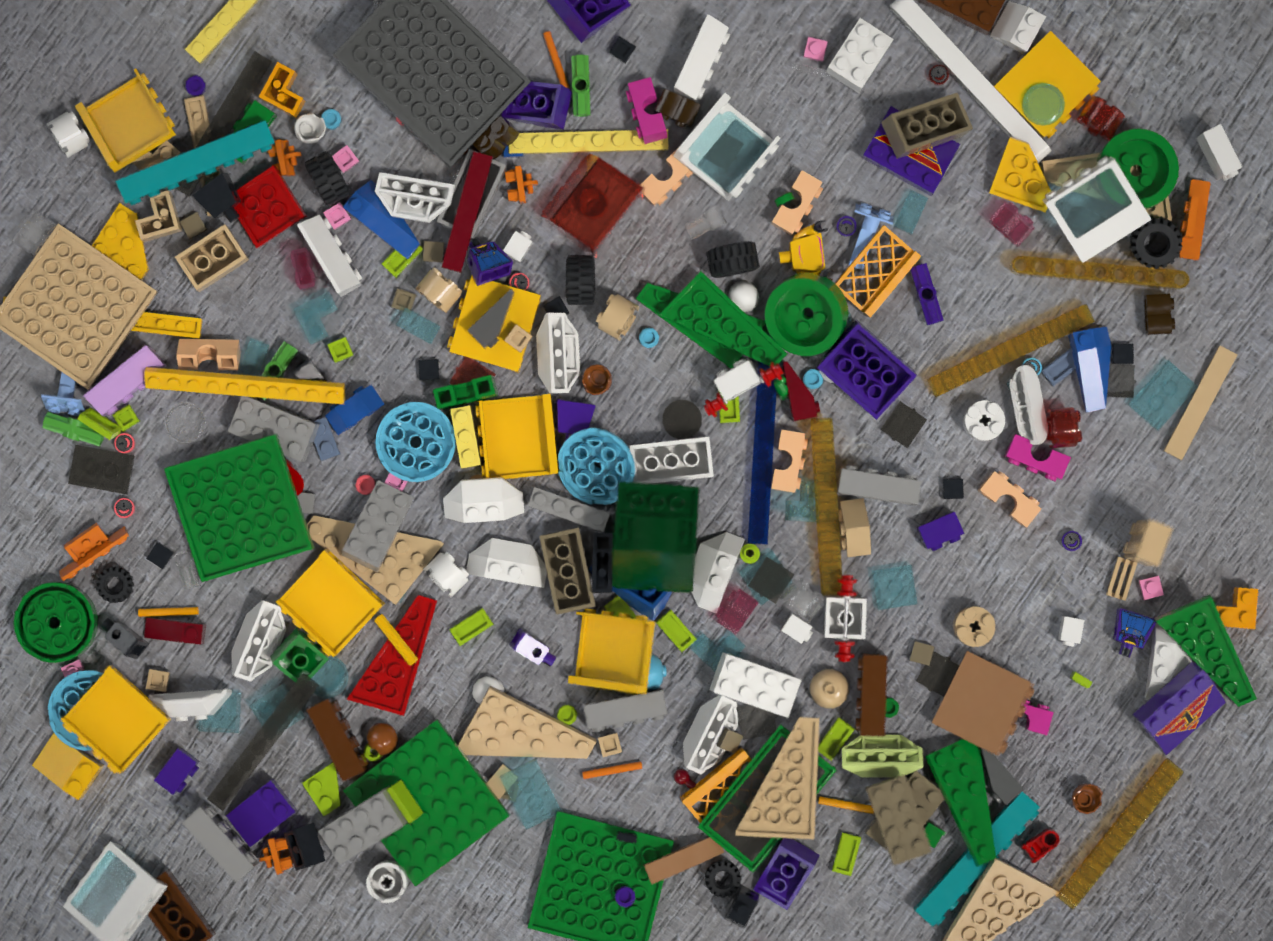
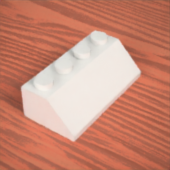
M708 14L674 86V93L696 102L697 98H702L706 89L703 88L706 80L710 81L714 72L711 69L714 62L718 63L722 52L719 50L722 44H727L731 35L728 33L729 27Z
M317 215L297 224L338 295L342 297L362 285L359 281L362 279L357 268L353 270L349 263L352 260L347 252L343 253L339 246L342 243L336 234L334 236L331 234L329 229L332 226L326 217L322 218L320 215Z

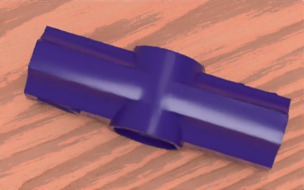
M927 263L912 267L910 271L927 326L944 321ZM922 290H930L932 293L931 299H924L922 297Z

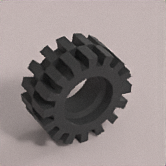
M109 567L98 575L96 590H98L99 596L110 603L123 602L133 592L134 583L132 580L134 579L124 568ZM112 577H118L123 584L122 589L117 593L111 592L108 588V581Z
M718 860L707 868L705 883L711 893L717 897L724 898L732 896L733 893L737 892L741 885V875L734 863L728 862V860ZM726 871L730 874L731 881L727 886H719L716 883L715 876L718 872Z

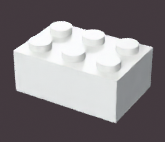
M860 18L828 66L826 73L857 93H860L894 39Z

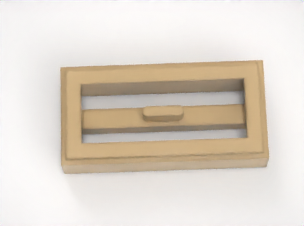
M1117 557L1106 595L1126 601L1137 562ZM1123 562L1124 566L1116 591L1112 593L1120 564ZM1128 565H1131L1123 594L1119 595Z

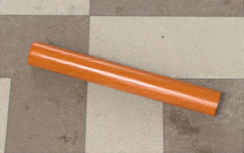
M545 32L543 36L559 83L569 88L551 32Z
M638 761L583 771L582 774L583 779H589L643 768L642 762Z

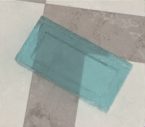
M910 190L894 227L912 235L929 198Z
M404 308L396 323V326L429 344H432L440 329V326L407 308Z
M250 338L237 375L259 376L270 345Z

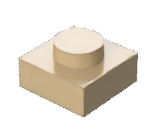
M515 325L504 341L521 353L533 336L518 325Z
M149 669L146 689L167 692L170 672Z
M617 733L598 737L603 757L622 753Z

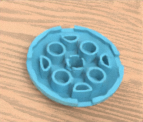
M409 402L392 409L381 421L376 434V451L383 466L395 477L409 482L427 481L438 476L450 464L456 447L454 429L447 416L436 407L422 402ZM414 437L421 438L422 442L418 448H414L411 445V440Z
M598 428L580 430L571 435L559 451L558 473L565 488L582 502L591 505L593 503L604 505L614 503L618 498L619 482L634 481L635 462L630 449L621 438L607 430ZM595 462H600L601 468H598Z
M84 670L72 673L57 684L50 696L48 703L50 726L63 743L74 749L83 751L93 750L88 745H82L77 740L79 736L73 731L72 733L68 732L62 726L63 722L60 719L65 717L104 674L102 672Z

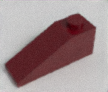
M787 361L783 362L793 422L817 418V413H820L819 402L814 400V396Z
M146 618L144 638L202 645L205 641L206 624Z

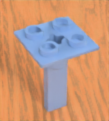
M863 202L860 205H855L854 212L865 215L849 265L873 238L880 221L893 225L894 216L891 215V212L884 209L874 210L871 205ZM857 264L855 268L863 270L864 264Z
M62 372L57 396L41 395L46 410L55 414L68 412L72 416H79L80 413L84 412L85 409L80 399H73L76 381Z

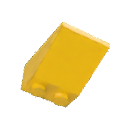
M53 733L32 765L59 788L77 800L84 797L104 767L102 763L83 750L74 749L63 743L55 733Z

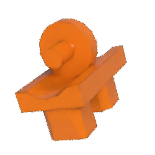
M275 140V144L271 145L273 149L268 151L269 156H278L279 163L274 165H276L282 176H295L294 166L298 165L297 158L302 157L301 152H295L294 146H289L288 140Z
M515 166V169L506 171L505 178L506 183L517 182L518 189L507 190L508 201H520V204H525L524 187H527L528 194H533V186L538 185V180H532L531 173L525 174L526 181L523 182L521 166Z
M276 837L268 839L271 854H269L268 847L263 848L264 856L259 858V862L265 861L267 868L273 867L271 859H273L276 875L282 874L284 870L294 866L291 856L281 858L280 855L281 850L288 849L286 838L276 839Z

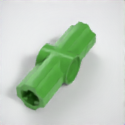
M589 55L571 56L573 116H591ZM579 81H583L587 85L582 91L577 90L575 87Z
M284 341L272 360L266 365L261 376L282 378L298 350ZM274 365H277L280 369L277 376L270 374V368Z
M47 412L44 418L42 428L62 434L66 438L76 441L81 440L99 447L104 440V436L77 419L65 418Z

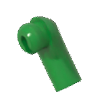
M782 376V380L776 378L773 381V386L778 393V398L786 400L788 398V388L785 385L787 380Z

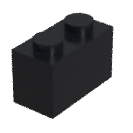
M314 823L302 825L284 832L295 870L308 868L326 861Z

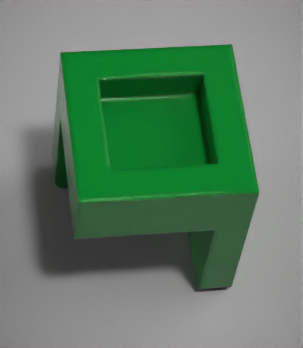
M927 821L923 828L929 845L935 849L942 835L944 836L946 832Z

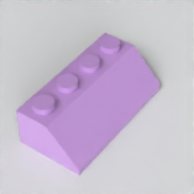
M145 345L83 396L102 416H111L118 410V405L122 402L126 404L134 397L132 395L138 389L139 391L145 389L144 371L146 367L165 368L167 366L152 347Z

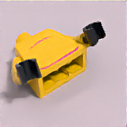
M826 220L817 221L815 224L807 226L796 233L789 243L790 251L779 252L780 264L791 262L792 271H796L797 274L813 273L827 277L829 272H833V270L825 268L822 235L818 233L828 231V228H821L822 222H826Z

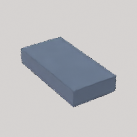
M1072 348L1041 370L1052 387L1076 370Z

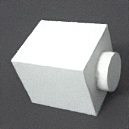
M515 231L503 251L509 257L521 263L533 244V241L530 240L531 236L524 231L520 233Z
M793 614L789 616L781 629L782 632L801 644L803 641L807 642L813 634L810 631L812 626Z
M1062 616L1058 640H1063L1062 645L1074 647L1075 643L1080 644L1084 620Z

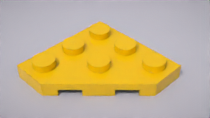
M1010 136L989 193L1046 213L1048 207L1043 202V199L1051 191L1050 186L1030 144Z
M119 203L92 244V247L142 280L148 272L149 266L145 255L144 243L140 239L135 220H139L138 214Z

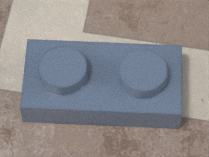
M324 417L313 421L320 424L314 443L321 461L340 455L327 418Z

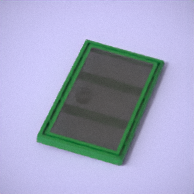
M780 724L698 825L700 830L753 873L781 838L736 836V830L791 733L782 724ZM818 755L816 795L837 771L835 766L829 764L820 755Z

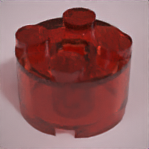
M1092 96L1076 121L1083 126H1087V132L1097 137L1099 134L1105 140L1110 141L1123 122L1125 115L1114 105L1112 107L1107 105L1106 100Z
M1073 407L1047 409L1046 413L1050 414L1049 418H1047L1048 434L1046 438L1047 441L1051 440L1052 445H1049L1051 449L1076 447L1078 442H1082V432L1078 427V422L1081 420L1079 410H1075Z

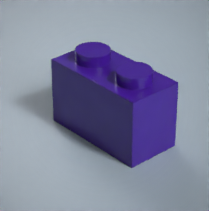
M955 512L916 527L925 549L931 548L932 551L942 548V543L949 541L951 544L961 540L960 535L964 534Z
M179 747L154 781L172 795L177 792L181 793L187 785L185 781L188 776L193 777L198 771L199 767L197 764L200 761Z

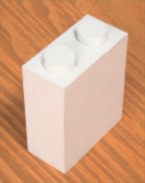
M1221 124L1196 138L1217 181L1222 178L1226 181L1239 174L1237 170L1242 168V165Z

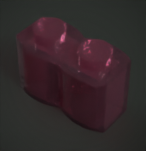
M1004 202L989 218L988 222L1018 247L1035 229L1032 225L1034 222L1026 215L1022 217L1017 212L1019 210L1018 207L1012 202Z
M306 247L292 250L291 262L296 269L295 281L297 286L302 291L317 289L318 280L316 273L312 269L313 257Z
M738 589L737 592L733 590L727 598L729 601L727 607H721L716 614L718 618L716 622L734 635H737L759 603L741 589Z

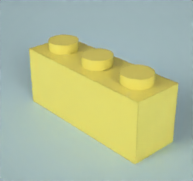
M471 406L450 409L461 469L481 466Z

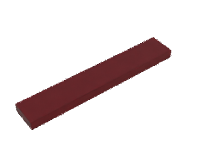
M473 151L442 263V268L462 272L493 156Z

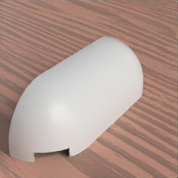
M1023 365L1016 369L1013 379H1010V391L1020 436L1029 439L1030 444L1038 445L1046 440L1048 434L1047 418L1039 378L1032 367Z

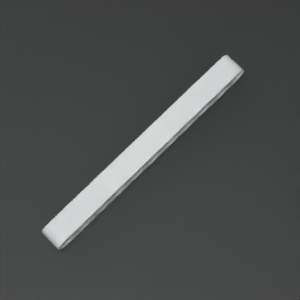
M895 0L889 6L902 23L1009 137L1028 142L1038 163L1051 152V148L913 0Z

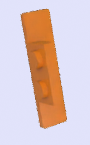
M1195 179L1190 181L1188 199L1183 207L1185 219L1184 221L1182 220L1180 232H1182V250L1179 252V258L1199 260L1211 185L1208 181Z
M96 522L64 544L65 550L74 561L59 571L60 578L63 581L67 578H73L83 567L87 568L92 565L96 558L108 554L112 547L124 543L129 536L126 527H122L108 537Z

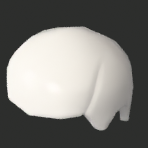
M314 113L301 115L294 125L297 138L307 144L319 141L326 131L324 119L317 117Z
M739 281L730 287L728 297L743 312L752 311L757 306L759 293L753 284Z
M487 676L478 679L473 685V698L480 704L490 686L505 693L502 682Z

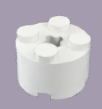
M65 112L46 124L67 158L87 147L88 142H90L83 128L79 130L78 120L73 112Z
M983 400L972 404L963 416L965 432L977 441H988L996 438L1005 426V415L1002 409L992 401ZM982 416L986 419L988 418L989 422L986 423V426L979 422Z
M440 552L423 570L425 572L429 570L431 572L429 575L431 580L443 592L448 590L450 592L448 596L451 598L468 582L466 577L469 574L463 567L460 566L458 568L453 563L455 559L448 552L445 554Z
M382 861L376 864L369 872L366 881L367 890L373 898L382 903L394 902L407 889V873L395 861ZM386 877H388L389 880H392L390 886H387L386 883H383Z

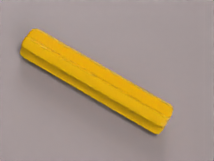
M383 614L376 617L374 621L405 661L409 665H413L418 660L416 655Z

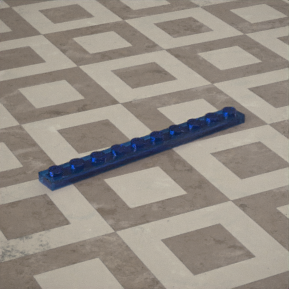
M758 362V373L760 374V368L767 370L770 367ZM774 380L771 381V386L769 387L765 382L757 385L747 542L750 544L768 545L777 391L773 386Z

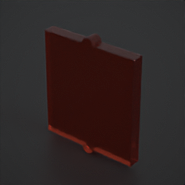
M465 357L460 367L456 368V373L449 383L457 385L488 375L495 377L496 374L475 360Z

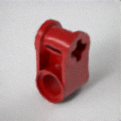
M1047 828L1022 844L1021 849L1027 852L1033 864L1059 844L1060 837L1055 830ZM1049 833L1055 835V840L1052 843L1045 842V836Z

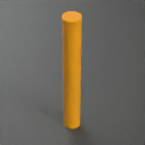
M199 607L138 609V617L199 615Z
M819 796L818 804L874 814L871 805Z

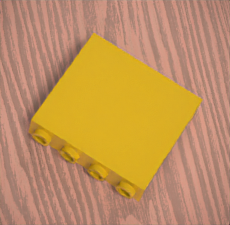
M1050 31L994 88L1043 139L1045 136L1050 138L1057 131L1055 127L1060 122L1064 124L1071 117L1069 113L1074 108L1078 111L1086 103L1083 99L1088 94L1092 97L1100 89L1097 85L1101 81Z
M136 68L133 69L137 75L135 78L88 107H85L82 102L75 105L107 164L114 172L119 171L176 135L173 130L175 124L169 116L166 117L164 115L167 111L161 101L158 103L156 101L158 95L152 87L149 88L147 86L150 83L144 73L140 74Z
M471 275V279H467L464 290L467 291L465 299L461 298L458 309L461 310L459 318L456 317L454 320L453 329L456 330L454 337L450 336L447 348H450L449 352L452 354L454 353L519 373L526 347L520 353L504 340L515 325L531 334L541 295L494 281L477 286ZM512 289L515 294L501 333L497 337L499 341L491 349L489 347L485 349L468 332V329Z
M551 394L479 401V405L476 406V416L481 419V425L477 426L478 437H482L483 445H479L480 457H484L485 465H481L482 477L512 479L559 474Z
M328 548L319 555L317 560L288 591L276 601L281 607L282 613L285 615L289 614L293 618L292 622L298 628H303L307 632V637L313 642L317 641L322 646L321 650L326 655H331L332 657L338 655L386 604Z
M584 609V612H576V615H582L576 673L575 676H568V683L647 694L655 621H648V616L636 615V619L630 618L631 614L625 613L613 616V612L601 611V614H596L595 609Z
M110 665L96 683L66 716L60 720L63 722L62 726L68 732L72 733L73 731L79 736L77 740L82 745H88L93 749L92 753L99 760L103 758L108 763L107 767L116 774L118 772L121 774L170 722L171 718L119 670Z

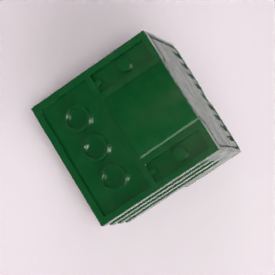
M619 482L613 547V587L634 590H649L651 588L657 589V591L681 593L693 591L699 487Z

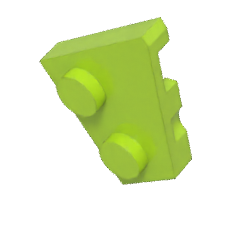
M333 763L302 783L323 816H326L341 805L337 770Z

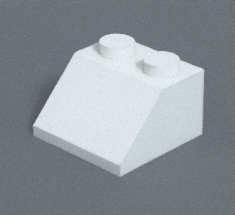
M1009 1L990 37L1025 55L1046 16L1030 7Z

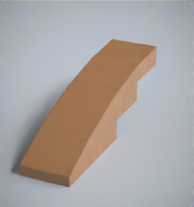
M706 837L646 863L644 867L651 884L716 857L724 853V850L710 837Z

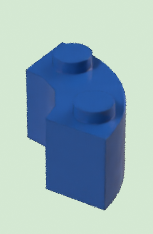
M372 384L366 388L361 386L354 390V395L346 400L344 404H333L329 407L331 411L325 417L337 435L358 424L357 422L366 416H370L385 405Z

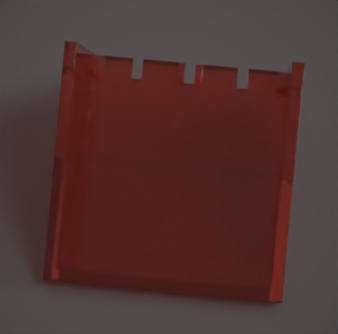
M589 153L565 181L566 184L561 186L554 195L553 200L543 209L540 216L586 253L593 255L596 260L598 257L597 248L636 198L639 197L641 200L644 198L645 188L600 157Z

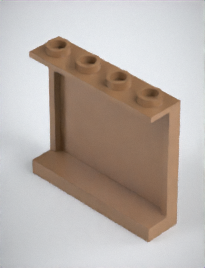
M967 651L932 723L999 756L1000 753L1003 754L1008 746L1006 741L1009 735L1012 736L1017 728L1015 723L1018 717L1021 718L1026 710L1024 705L1027 699L1030 700L1035 692L1034 684Z

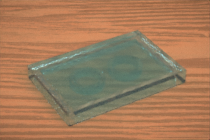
M1167 360L1127 405L1156 431H1159L1198 386L1173 363Z
M536 758L500 776L526 830L555 816L557 811L562 812Z

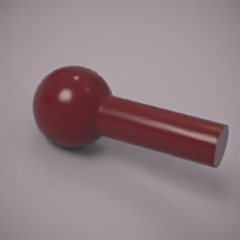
M685 769L675 771L674 781L679 785H686L689 789L693 790L696 783L689 778V773Z

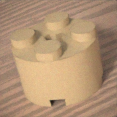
M434 267L432 270H429L415 288L421 295H425L427 300L445 313L450 310L463 292L454 282L446 279Z
M612 294L606 303L608 307L605 312H600L596 322H598V329L620 341L622 339L620 335L625 336L636 318L633 313L635 310L639 311V306L619 294L616 296Z
M971 606L957 613L953 621V630L961 643L972 647H979L992 639L995 633V620L984 608ZM976 621V625L979 626L978 630H974L972 632V628L969 627L970 623L974 624Z

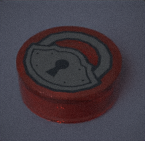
M943 65L933 66L929 71V80L934 85H943L949 78L948 69Z

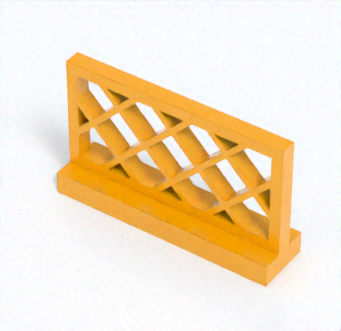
M882 225L835 284L839 287L844 280L851 279L852 291H844L839 287L845 298L857 307L862 314L871 318L920 259L921 255L913 251L885 225ZM883 232L890 236V245H880L879 237ZM895 246H902L907 251L902 258H895ZM890 247L891 259H881L880 248ZM877 248V260L867 261L868 250ZM891 261L892 270L889 273H882L881 262ZM878 262L879 274L868 275L867 263ZM857 264H864L865 275L854 276V267ZM879 276L878 287L869 289L868 277ZM865 278L866 289L855 290V279ZM866 292L867 300L862 306L856 301V293Z
M742 747L739 748L735 754L733 753L696 783L693 790L689 789L680 797L681 801L701 823L703 819L699 815L704 816V818L706 817L709 802L717 803L719 801L717 799H709L710 791L721 789V798L724 794V789L728 790L729 788L725 786V779L728 776L738 777L741 766L752 759ZM758 767L749 776L751 778L750 788H739L735 793V796L738 797V791H749L748 799L743 802L747 806L752 803L759 790L753 789L754 778L763 780L766 778ZM698 801L706 802L705 812H696L692 806ZM733 805V812L730 814H722L721 810L716 816L718 817V822L713 829L718 831L739 814L741 810L736 808L735 805Z

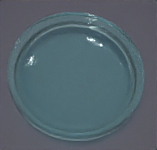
M1047 83L1032 86L1024 95L1022 102L1023 112L1028 120L1042 126L1056 122L1061 117L1065 107L1064 97L1060 90Z
M328 656L329 660L307 682L310 690L319 697H336L347 687L349 681L347 667L336 657Z

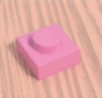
M808 37L804 58L823 62L828 41Z
M348 145L332 156L343 173L360 162Z
M341 202L323 212L334 230L351 220Z
M389 473L385 484L403 491L408 481L399 479Z
M1159 576L1139 580L1143 600L1164 595Z
M80 659L61 667L64 677L85 670Z

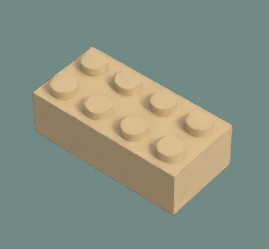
M1150 519L1137 520L1131 526L1129 534L1132 536L1130 541H1126L1122 551V553H1125L1124 558L1144 566H1159L1173 528Z

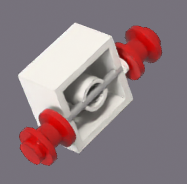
M742 359L734 364V369L730 371L725 369L716 374L717 378L714 382L720 393L716 394V399L713 401L705 400L706 404L703 407L708 416L713 415L715 418L717 417V411L721 409L729 410L726 405L728 401L760 383L765 382L769 387L771 386V381L775 378L782 380L781 375L784 372L779 363L775 365L774 362H771L770 368L767 370L760 368L759 374L752 361Z
M841 575V578L837 579V582L841 584V590L837 591V595L841 596H825L824 637L841 638V640L835 641V644L839 646V652L835 653L834 657L838 658L840 662H850V658L855 656L851 653V646L855 645V641H849V639H865L867 599L865 597H851L857 596V592L853 591V584L857 583V579H853V575Z

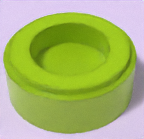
M564 705L558 710L557 718L559 721L571 725L577 719V711L571 705Z

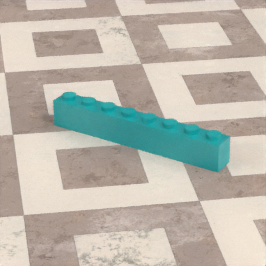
M265 120L116 180L125 204L130 203L133 206L142 202V197L148 195L149 198L160 195V190L167 188L170 191L179 187V182L186 180L187 183L197 180V175L205 173L207 176L216 172V168L223 165L224 168L234 165V160L242 157L244 161L254 157L253 153L261 150V153L273 149L271 145L275 144Z
M1023 791L1011 800L991 821L995 853L998 859V854L1002 849L1006 851L1013 843L1011 839L1015 835L1019 836L1026 827L1024 825L1028 820L1033 821L1039 814L1037 810L1040 807ZM967 848L913 909L932 927L935 924L937 926L940 925L945 919L944 914L949 909L952 911L958 905L959 897L962 894L964 896L968 894L972 889L971 884L975 880L979 881L990 861L976 867Z

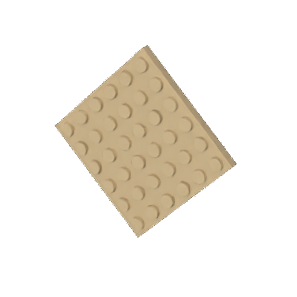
M58 223L0 306V330L87 390H90L158 292Z

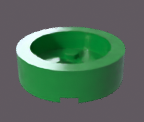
M1130 129L1116 135L1103 147L1097 158V162L1104 157L1115 159L1145 210L1165 200L1177 183L1179 163L1175 150L1164 137L1151 130ZM1135 165L1141 169V174L1137 177L1133 176L1130 172L1131 167ZM1107 168L1096 175L1097 185L1110 203L1121 209L1126 208L1132 203L1111 168Z
M799 273L787 278L771 293L765 307V322L773 340L787 352L799 356H814L828 350L844 333L849 315L847 301L840 288L827 277L813 273ZM804 309H812L813 317L804 315Z
M62 582L46 583L30 590L22 598L14 616V630L22 648L29 655L48 663L65 662L82 655L93 643L98 629V615L90 597L80 588ZM52 617H57L60 620L58 628L50 626L49 622Z

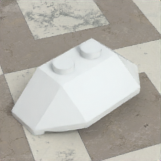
M379 172L375 192L392 217L430 223L451 205L455 185Z
M546 313L536 334L538 375L549 393H569L580 375L579 335L573 324L567 319L565 313Z
M502 477L461 480L443 497L445 518L463 523L501 521L524 513L523 492Z
M725 532L700 543L695 556L692 591L698 607L717 614L741 548L743 547L744 538Z
M491 538L469 554L466 569L470 575L542 588L545 587L547 576L546 565L532 545Z
M261 600L246 614L231 651L233 676L252 681L255 677L272 667L273 664L270 656L280 646L286 632L280 606Z
M1157 622L1153 630L1145 700L1153 697L1192 662V658Z
M221 689L149 695V699L168 717L176 718V721H188V717L194 716L195 720H206L208 715H214L230 697L232 690Z
M718 695L700 707L683 741L684 767L703 774L705 770L721 761L726 750L716 745L725 728L735 731L738 726L737 702L723 695Z

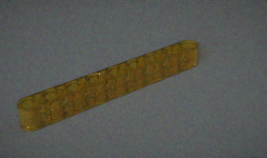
M1017 256L1010 263L1011 272L1020 276L1180 290L1189 283L1188 274L1181 270L1154 269L1095 262L1082 263L1081 261L1031 256ZM1020 260L1025 264L1023 271L1016 269V261ZM1037 262L1044 265L1045 269L1041 273L1035 269ZM1056 264H1061L1064 267L1063 274L1056 273ZM1076 266H1081L1084 269L1083 276L1076 275ZM1096 268H1101L1104 271L1102 278L1096 277L1094 272ZM1118 269L1124 273L1122 280H1118L1114 275ZM1136 271H1139L1143 274L1144 278L1142 282H1139L1134 278V274ZM1156 273H1159L1163 276V282L1161 284L1157 283L1154 280V276ZM1176 275H1180L1183 278L1182 285H1177L1174 282Z
M1086 303L927 379V382L934 396L938 397L1095 322Z
M831 417L812 418L810 428L820 588L822 596L837 595V591L841 590V584L837 582V579L841 578L842 575L833 422Z
M1169 758L1162 762L1061 888L1058 896H1056L1072 910L1081 902L1181 777L1184 771Z

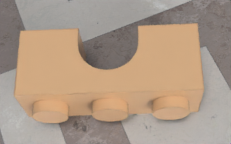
M677 149L666 159V163L673 171L672 176L668 180L660 181L651 174L637 187V190L653 206L656 204L662 205L668 199L666 195L671 190L675 192L682 185L680 181L685 176L689 178L693 174L690 169L673 156Z
M802 170L791 188L792 191L800 196V206L795 209H789L781 205L771 224L791 236L794 232L798 233L803 225V222H801L804 214L808 216L813 208V205L810 203L814 197L818 199L823 190L820 187L822 181Z
M179 339L176 354L178 370H198L199 364L202 361L215 360L218 364V370L238 371L241 356L239 340Z
M781 430L777 450L785 451L791 456V465L786 470L774 469L771 489L795 493L796 489H800L801 478L798 477L799 470H803L805 458H801L802 450L807 449L808 443L805 433Z
M1001 471L998 473L992 472L978 491L993 503H996L1002 495L1011 496L1015 502V507L1009 516L1021 526L1027 528L1041 511V508L1038 506L1040 503L1032 496L1026 497L1023 494L1024 490L1017 484L1011 485L1007 481L1009 478Z

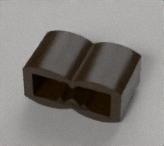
M664 89L654 111L661 113L664 121H668V119L676 121V126L686 130L687 127H692L701 105Z
M500 116L476 139L473 145L480 153L493 156V159H496L503 153L506 146H509L517 139L519 131L512 123Z
M1170 294L1144 295L1146 335L1172 334V330H1175V318L1171 317V310H1174V298H1171Z

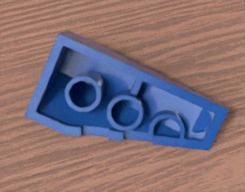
M370 180L354 192L343 208L406 259H409L420 243L404 219L390 215L375 192L376 183Z
M1100 327L1071 333L1068 335L1072 348L1074 364L1076 365V373L1085 411L1088 413L1105 409L1111 357V342L1107 327Z
M591 565V566L589 567V569H588V571H589L591 574H592V565ZM613 587L615 594L637 612L648 616L652 621L665 608L672 592L657 591V589L651 588L649 590H634Z

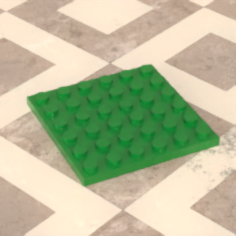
M277 434L164 468L201 583L314 549Z
M438 719L343 790L356 807L386 787H391L402 780L423 814L411 823L407 822L401 828L381 839V842L396 862L405 869L408 878L415 887L510 816L509 812Z
M557 811L528 928L575 941H649L664 879L651 884L644 864L671 853L674 840ZM617 832L636 833V843L617 841ZM628 886L634 890L635 901L631 906L622 907L616 902L615 894L620 887Z

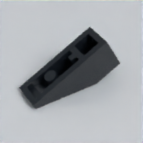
M593 533L592 593H612L614 533Z

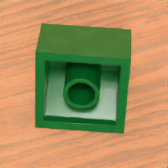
M298 627L270 656L272 664L301 688L329 660V657L318 645L311 641Z

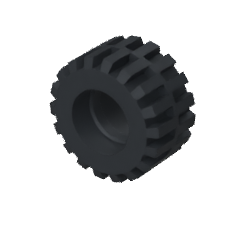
M324 151L305 161V167L326 205L330 206L350 195V190L328 151Z
M1151 216L1150 221L1131 233V250L1137 260L1146 267H1154V269H1159V267L1165 268L1167 264L1174 263V259L1179 257V251L1182 250V237L1177 227L1170 220L1157 216V218ZM1152 232H1163L1168 239L1166 248L1159 253L1148 252L1144 246L1146 237Z
M751 241L723 245L706 252L710 275L714 278L739 275L754 271L760 267L756 245Z
M568 255L566 259V301L568 305H593L595 301V259L593 255Z

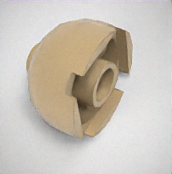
M824 669L812 678L810 695L818 706L834 709L841 706L847 700L849 683L841 672L834 669Z

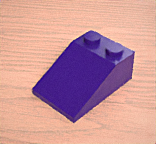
M531 81L502 112V117L541 127L564 130L572 91L560 84Z
M272 779L228 813L226 817L248 846L251 847L298 810L276 781Z
M783 838L753 890L788 910L820 855L792 838Z

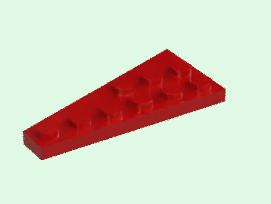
M418 595L395 628L418 660L413 665H409L388 639L346 700L398 715H405L438 600Z

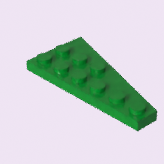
M702 271L659 314L769 367L771 362H774L776 365L787 355L770 336Z
M647 283L636 300L732 370L734 364L740 360L743 354L659 315L679 293ZM748 315L761 329L765 326V320Z
M1211 595L1202 597L1154 618L1167 634L1217 683L1238 707L1257 699Z
M962 739L925 756L976 867L995 859L996 853L980 747Z

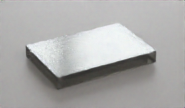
M75 445L68 484L128 495L135 455Z

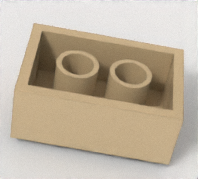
M225 224L175 256L198 292L203 291L250 260L229 227Z

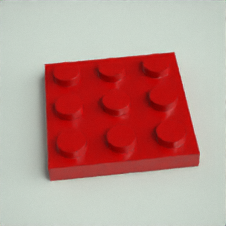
M276 165L271 166L236 190L241 203L234 207V209L240 217L238 219L256 248H260L307 217Z

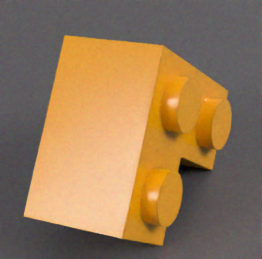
M277 62L259 98L297 119L306 102L304 98L289 91L298 74Z
M1234 587L1232 607L1216 606L1225 627L1256 628L1258 589Z

